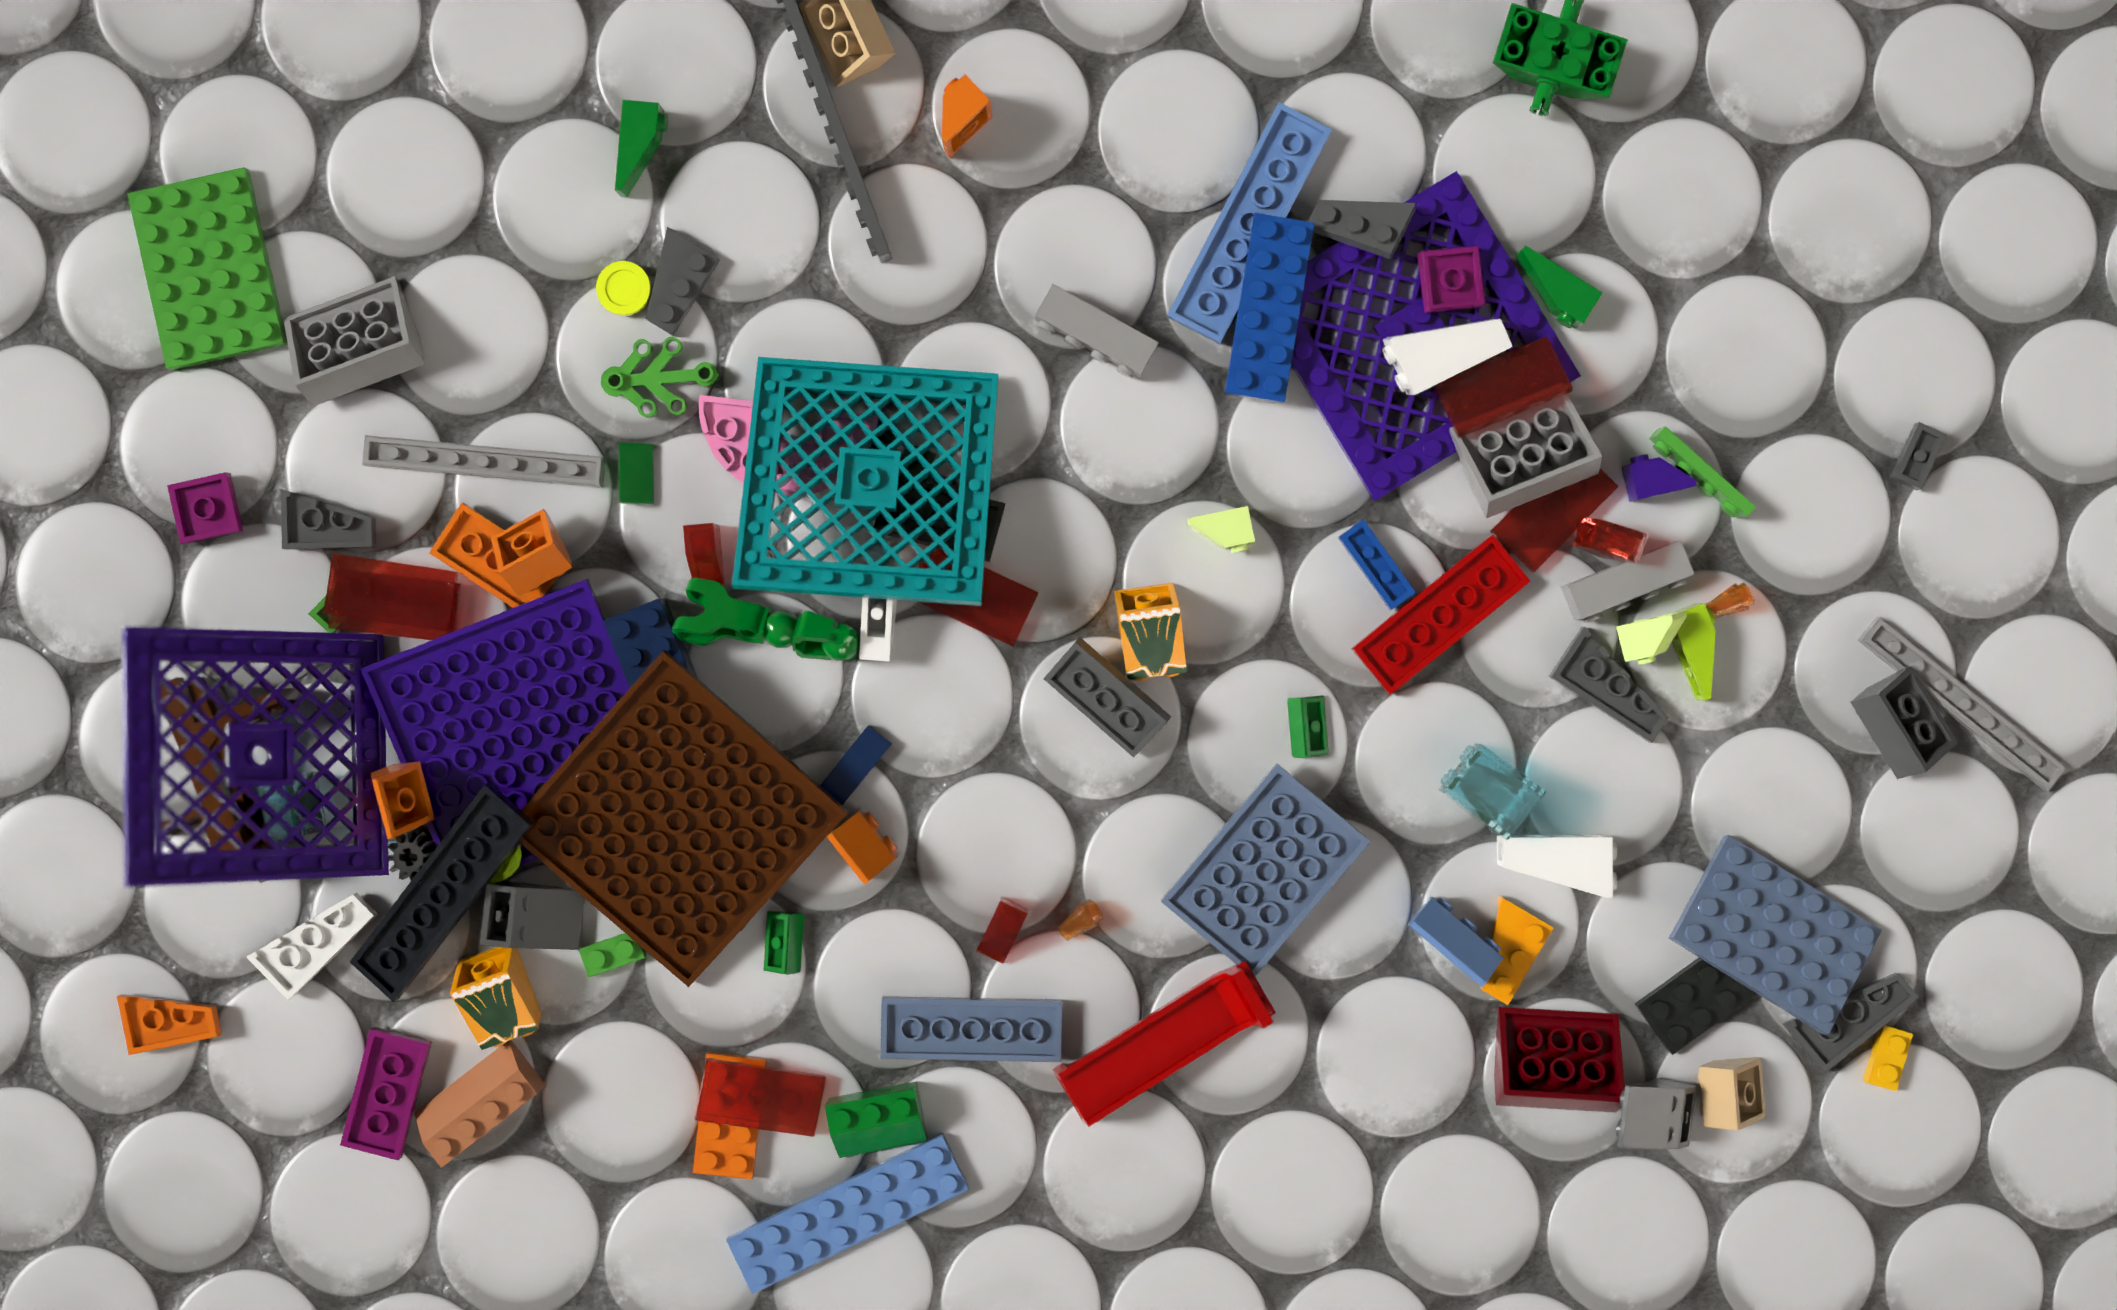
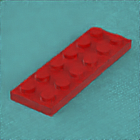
M1490 535L1351 649L1387 694L1391 695L1531 581L1495 536Z

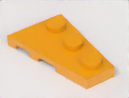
M1499 896L1496 921L1493 923L1491 940L1501 947L1498 953L1503 959L1483 987L1480 986V989L1509 1005L1552 932L1553 927Z

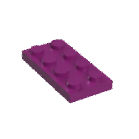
M377 1027L370 1029L340 1146L394 1160L402 1158L432 1044L431 1041Z

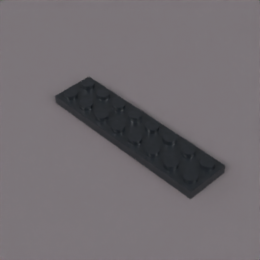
M491 783L485 784L363 943L350 963L392 1002L398 1000L535 822Z

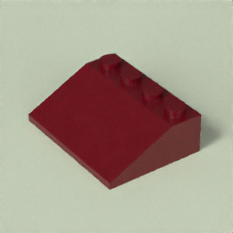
M1499 1007L1497 1011L1494 1068L1496 1105L1616 1113L1621 1108L1620 1096L1625 1089L1619 1014Z

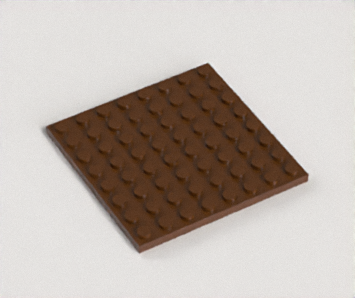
M664 650L521 810L535 824L520 843L687 987H690L822 843L826 836L844 819L849 811L669 652Z

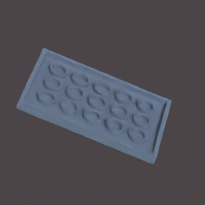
M1276 763L1163 896L1161 902L1236 965L1246 961L1254 976H1256L1371 841Z
M1725 835L1669 939L1819 1033L1829 1035L1882 930L1732 836Z

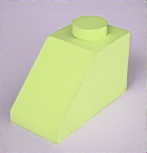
M1248 506L1187 519V524L1190 528L1220 548H1230L1231 553L1249 550L1248 544L1255 542Z
M1685 610L1617 626L1625 662L1637 660L1638 665L1656 661L1655 655L1667 651L1686 618Z

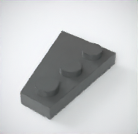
M1319 200L1309 222H1314L1313 233L1391 260L1416 210V203Z
M667 227L646 320L674 336L720 262V259Z
M280 489L282 549L376 548L375 517Z

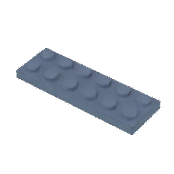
M882 997L880 1059L1061 1062L1062 1000Z

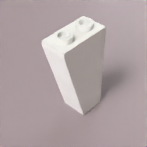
M1490 319L1391 336L1382 340L1385 345L1382 348L1385 359L1390 365H1394L1397 372L1395 381L1402 392L1405 391L1407 395H1416L1513 347L1501 319Z
M886 536L884 538L891 548L900 543L894 542L892 537ZM877 543L866 553L876 562L887 552ZM893 559L883 565L899 567ZM862 598L859 659L890 661L893 653L897 600Z
M1497 835V865L1605 898H1613V890L1617 888V875L1613 872V860L1617 858V846L1613 842V837L1607 835Z

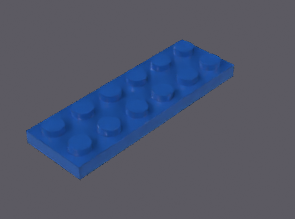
M1254 213L1224 394L1285 403L1314 222Z

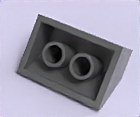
M1912 666L1905 667L1871 685L1850 702L1897 779L1927 772L1958 743Z

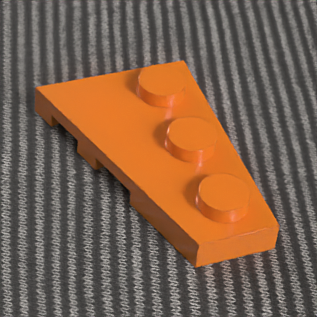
M125 994L117 996L129 1055L222 1035L216 1005Z

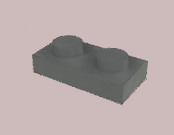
M1921 422L1914 423L1889 478L1912 489L1921 490L1947 434Z

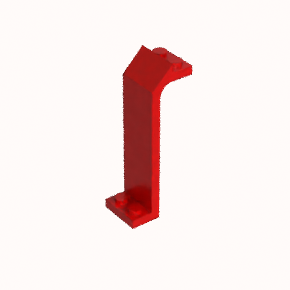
M1244 961L1213 974L1070 1065L1065 1066L1061 1063L1052 1070L1079 1117L1090 1127L1238 1032L1254 1025L1264 1029L1273 1023L1270 1016L1276 1012L1249 965Z

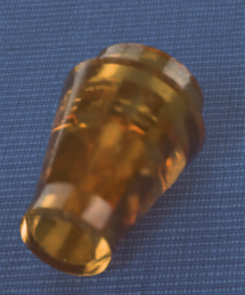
M1743 582L1739 585L1734 583L1712 601L1706 603L1705 606L1712 610L1716 619L1749 610V606L1755 604L1749 588Z
M1092 900L1081 901L1066 920L1058 926V930L1069 941L1075 936L1100 925L1099 922L1104 917Z

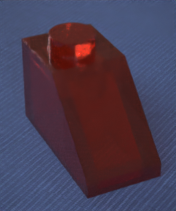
M1583 517L1582 523L1577 529V536L1573 546L1599 558L1638 564L1649 535L1602 519Z
M715 523L683 525L685 554L691 577L712 580L725 585L720 525Z
M1001 896L976 952L1003 964L1028 914V908Z

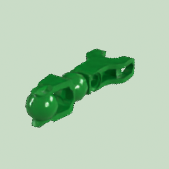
M701 578L690 579L687 582L685 591L691 602L699 604L706 609L698 616L678 617L672 628V633L677 639L699 646L711 645L722 638L764 644L766 640L776 648H788L792 645L793 651L796 652L797 656L809 659H833L835 661L854 659L860 646L859 636L850 625L837 623L833 619L811 611H804L803 614H799L798 619L788 611H775L771 613L768 607L765 608L755 603L731 598L719 582Z

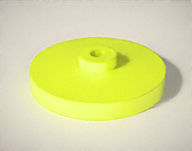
M629 261L611 263L602 270L597 279L596 292L598 299L613 314L619 316L634 315L647 305L651 297L650 279L647 273L635 263Z

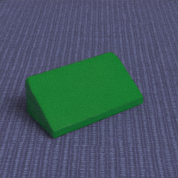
M619 442L620 503L654 504L653 444Z
M1324 695L1288 698L1292 757L1308 758L1329 755Z
M767 911L763 971L785 975L801 971L803 913Z

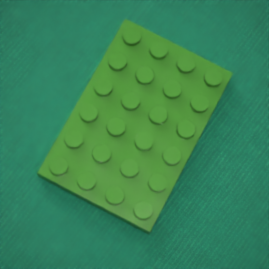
M242 167L127 193L166 369L176 370L288 345L248 169Z

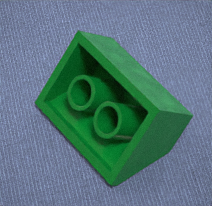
M917 1081L828 1098L825 1104L830 1137L839 1158L928 1141Z

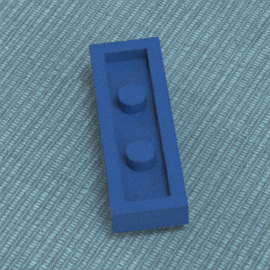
M1364 519L1337 537L1389 610L1394 609L1416 593Z

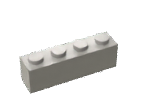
M1054 284L1050 287L1035 315V321L1039 322L1038 327L1051 335H1054L1055 332L1066 337L1064 342L1078 350H1080L1081 346L1090 350L1092 358L1103 364L1109 361L1117 365V371L1131 379L1134 375L1138 378L1141 377L1159 343Z
M1680 540L1561 586V589L1574 620L1584 619L1585 623L1603 617L1601 611L1611 607L1613 612L1629 607L1631 605L1629 600L1640 596L1641 601L1659 594L1657 589L1668 585L1669 589H1673L1686 584L1685 578L1694 575V571Z

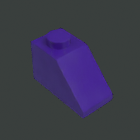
M1648 454L1630 458L1631 464L1621 467L1629 502L1697 486L1695 479L1660 457L1649 459Z

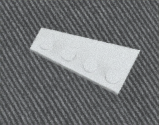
M355 893L296 927L289 933L277 938L265 947L248 955L247 959L289 1000L378 914L358 893Z

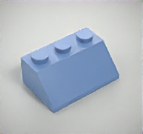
M1430 897L1407 925L1473 981L1483 987L1503 959L1498 953L1501 947L1489 937H1486L1484 941L1474 933L1477 927L1464 916L1459 921L1450 913L1454 908L1444 899L1439 897L1435 900Z

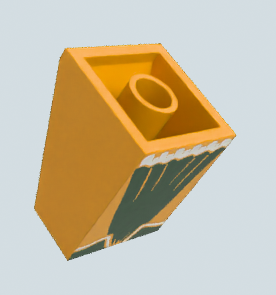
M1167 583L1115 590L1114 595L1126 677L1129 680L1144 681L1154 676L1174 677L1179 675V673L1187 672L1180 605L1174 584Z
M495 947L458 961L450 995L481 1050L492 1046L499 1047L508 1040L519 1036H529L539 1029L541 1010L518 948Z

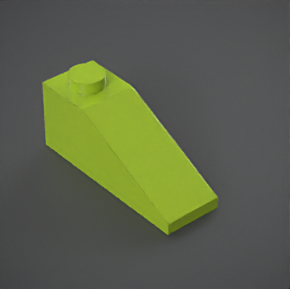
M1696 603L1676 611L1685 610L1686 618L1675 635L1672 644L1695 699L1706 701L1711 699L1716 637V630L1713 625L1715 617L1712 610L1705 606V603Z

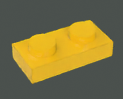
M1887 1025L1878 1030L1863 1081L1897 1092L1913 1034Z

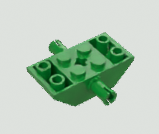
M1565 0L1560 17L1514 3L1510 5L1492 63L1514 81L1537 88L1529 109L1533 114H1536L1537 110L1540 109L1538 115L1547 116L1554 93L1573 99H1608L1611 95L1628 39L1578 24L1577 20L1584 0Z

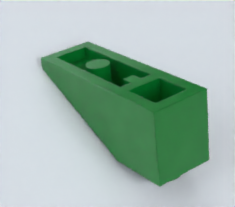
M622 100L615 191L621 197L627 198L662 142L663 131L666 132L668 129V114L665 113L664 109L657 102Z
M1525 245L1521 248L1515 257L1549 312L1557 317L1556 321L1564 327H1574L1575 329L1584 324L1601 297L1602 292Z

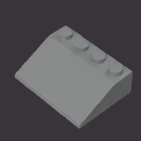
M396 276L284 318L294 384L312 406L426 364L420 337Z
M1562 384L1449 428L1473 494L1486 518L1599 474L1603 456Z

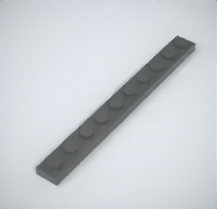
M776 0L778 4L784 3L787 11L782 14L788 32L794 30L797 41L792 42L798 59L804 58L808 69L803 70L809 88L815 86L819 96L813 99L819 116L826 115L829 125L824 127L830 144L835 142L837 144L839 153L834 156L840 172L847 171L850 179L849 182L845 183L851 201L857 199L860 210L855 212L861 228L868 227L871 238L866 239L872 257L878 255L881 263L891 260V253L796 0Z

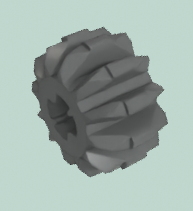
M415 830L408 831L406 836L404 834L397 836V843H390L388 846L394 853L388 855L389 861H394V865L391 866L389 871L395 872L400 870L399 879L404 880L409 876L410 880H412L434 852L432 851V847L435 846L434 841L426 842L427 833L421 832L417 835ZM410 852H411L412 854H417V859H416V860H415V858H410V856H409V853H410Z

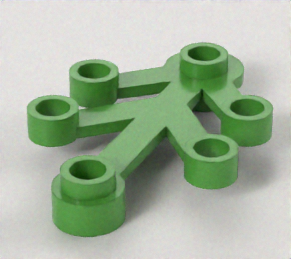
M668 337L663 342V350L643 373L632 374L642 359L650 357L653 353L651 343L645 339H639L633 345L632 354L620 367L613 366L604 371L601 376V386L610 396L626 397L638 408V412L643 417L653 418L658 412L656 403L650 399H644L632 388L634 386H645L668 405V409L672 414L681 416L688 409L686 401L681 397L674 396L662 384L697 382L702 387L710 388L717 384L719 371L713 364L708 362L698 364L695 369L662 371L674 356L679 355L683 350L682 342L679 339ZM675 341L678 344V348L671 352L668 350V345ZM641 344H647L648 350L644 354L638 352ZM703 369L710 370V376L707 379L700 377ZM614 376L620 377L618 386L611 385V379ZM676 401H681L683 404L682 409L675 412L673 404ZM652 404V412L645 414L643 412L644 405Z

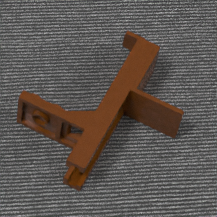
M184 677L174 678L169 681L178 687L184 681ZM193 682L181 691L193 703L204 694ZM161 684L162 702L170 692ZM284 688L280 692L291 704L301 695L295 688ZM269 693L261 697H258L255 700L260 704L269 695ZM176 697L164 707L176 719L188 709ZM210 698L198 707L210 719L218 713L214 702ZM275 699L265 707L270 714L283 713L286 710ZM247 702L232 708L243 719L253 710ZM193 713L182 722L193 735L205 725ZM225 713L215 724L225 732V724L235 722ZM257 714L248 724H260L266 721ZM175 729L172 733L180 749L188 740ZM210 729L199 738L209 750H212L221 741ZM194 745L182 755L194 767L205 757ZM225 746L216 754L223 763H225ZM209 761L199 772L212 782L222 771ZM192 777V783L197 795H199L205 787ZM225 778L216 786L227 798L238 788H225ZM243 792L233 803L245 813L254 804V801ZM209 793L200 802L211 814L222 804L212 793ZM228 808L217 818L227 829L239 819ZM195 809L183 819L187 824L201 820L203 823L206 820ZM256 811L250 819L262 828V821L258 811ZM171 819L162 822V830L172 821ZM243 824L233 835L245 845L255 833ZM212 825L205 830L211 846L222 836ZM260 839L251 849L271 848ZM227 840L217 851L238 849Z

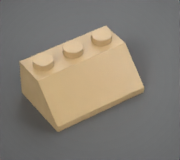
M803 0L798 5L835 87L842 86L880 68L895 54L871 0Z

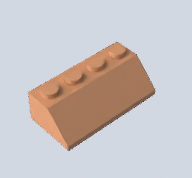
M508 1040L414 1113L422 1143L442 1168L547 1085L513 1041Z

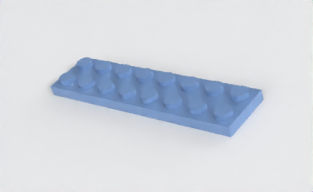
M1278 102L1170 308L1167 318L1220 345L1238 310L1254 213L1287 217L1332 131L1331 128Z
M941 1133L927 1142L912 1147L729 1236L726 1241L751 1293L754 1294L967 1191L969 1186L944 1134Z

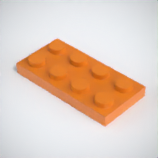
M461 503L429 553L512 608L549 594L560 576L552 578L541 584L537 589L521 596L515 593L499 573L491 537L505 529L467 504Z
M712 1051L706 1053L692 1173L753 1179L768 1058Z

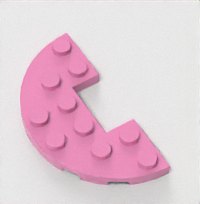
M699 395L700 423L711 452L725 470L744 483L753 401ZM823 409L827 414H830L833 411ZM843 413L834 422L842 430L852 420L846 413ZM818 414L817 423L822 420V418L819 416V414ZM873 415L864 424L873 432L878 428L879 418ZM828 425L817 435L824 442H827L836 433ZM858 427L848 437L856 445L866 435ZM782 436L780 452L789 445ZM791 436L794 441L797 438H799L797 436ZM811 438L801 448L809 456L819 446ZM840 441L831 448L838 458L840 447H848L843 441ZM872 443L869 444L865 449H870ZM793 452L784 461L792 469L803 459L796 452ZM825 453L814 463L823 471L833 461ZM779 464L777 480L786 474ZM808 466L797 476L804 484H807L817 475ZM838 470L828 477L834 485L837 481ZM791 480L780 489L786 496H791L800 488ZM822 481L811 491L812 493H817L828 487Z

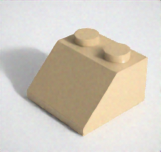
M1760 1057L1713 1060L1699 1066L1697 1080L1701 1087L1702 1101L1700 1103V1113L1703 1116L1704 1127L1739 1131L1766 1118L1762 1062Z

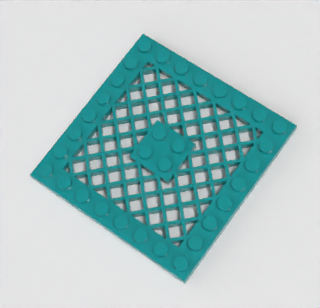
M758 357L732 580L733 589L981 606L999 374ZM808 393L821 395L814 400ZM839 395L851 397L844 402ZM802 396L809 404L797 413L790 403ZM869 397L882 399L874 404ZM832 398L839 407L830 414H827L820 406ZM899 399L912 401L904 406ZM862 400L869 409L858 417L851 410V407ZM892 402L899 411L888 419L881 409ZM930 402L942 403L936 408H934V406ZM922 404L929 413L918 421L911 411ZM960 404H966V408L964 409ZM952 406L959 416L948 423L941 413ZM784 409H786L792 417L783 424ZM815 410L822 420L811 428L804 418ZM843 413H846L852 422L841 430L834 420ZM873 415H876L883 424L872 432L864 423ZM906 417L913 426L902 434L894 425ZM936 419L943 428L932 436L925 426ZM964 422L962 438L955 428ZM799 423L806 432L794 441L787 431ZM829 425L836 435L827 442H824L817 434ZM859 427L866 437L855 445L848 435ZM889 429L897 439L885 447L878 437ZM917 432H920L927 441L916 449L908 440ZM950 434L957 444L946 451L939 444V441ZM782 436L789 445L780 452ZM812 438L819 448L808 456L801 446ZM840 441H843L848 447H840L838 458L831 448ZM873 443L878 449L865 448L869 444ZM901 445L911 453L902 461L901 451H895ZM931 447H934L941 456L929 464L922 455ZM960 450H962L961 466L952 458ZM793 452H796L803 461L791 469L784 459ZM826 453L833 463L821 471L814 462ZM917 460L925 469L913 477L905 468ZM947 462L955 472L944 480L936 470ZM779 464L786 474L777 480ZM809 466L817 476L807 484H804L797 475ZM838 470L835 486L828 477ZM901 473L908 483L898 490ZM931 475L938 485L927 493L919 483ZM958 478H960L959 494L950 486ZM793 480L800 489L788 498L780 488ZM823 481L831 491L819 500L811 490ZM914 488L922 498L911 506L903 496ZM945 490L953 500L941 508L933 498ZM776 493L783 502L774 509ZM807 495L814 504L802 513L794 504ZM835 498V508H840V510L832 515L825 505ZM898 501L906 511L894 520L888 512H896ZM928 503L935 510L936 514L925 522L917 511ZM955 507H957L956 523L948 516V513ZM790 508L797 518L787 526H784L777 517ZM820 510L828 520L818 528H815L808 519ZM858 510H869L871 512L863 517ZM851 512L859 522L849 530H846L839 521ZM881 514L889 524L877 533L869 523ZM912 517L920 526L908 535L900 525ZM940 519H943L950 529L939 537L931 527ZM773 522L780 531L770 538ZM803 523L811 533L799 542L791 532ZM834 525L842 535L829 544L822 534ZM865 528L872 538L860 546L853 536ZM895 530L903 540L891 548L884 538ZM926 532L934 542L922 550L914 540ZM955 535L953 553L945 542ZM787 537L794 547L784 555H781L774 546ZM817 539L825 549L813 558L805 548ZM848 541L856 551L844 560L837 553L836 549ZM878 543L887 553L875 562L866 552ZM909 545L917 556L905 564L897 554ZM940 547L948 558L936 566L928 556ZM769 551H770L776 558H768ZM800 552L806 560H794L792 558ZM831 554L837 562H823V560ZM862 557L869 565L852 563ZM893 559L899 567L883 565ZM924 561L930 569L914 567ZM951 564H953L952 570H945Z

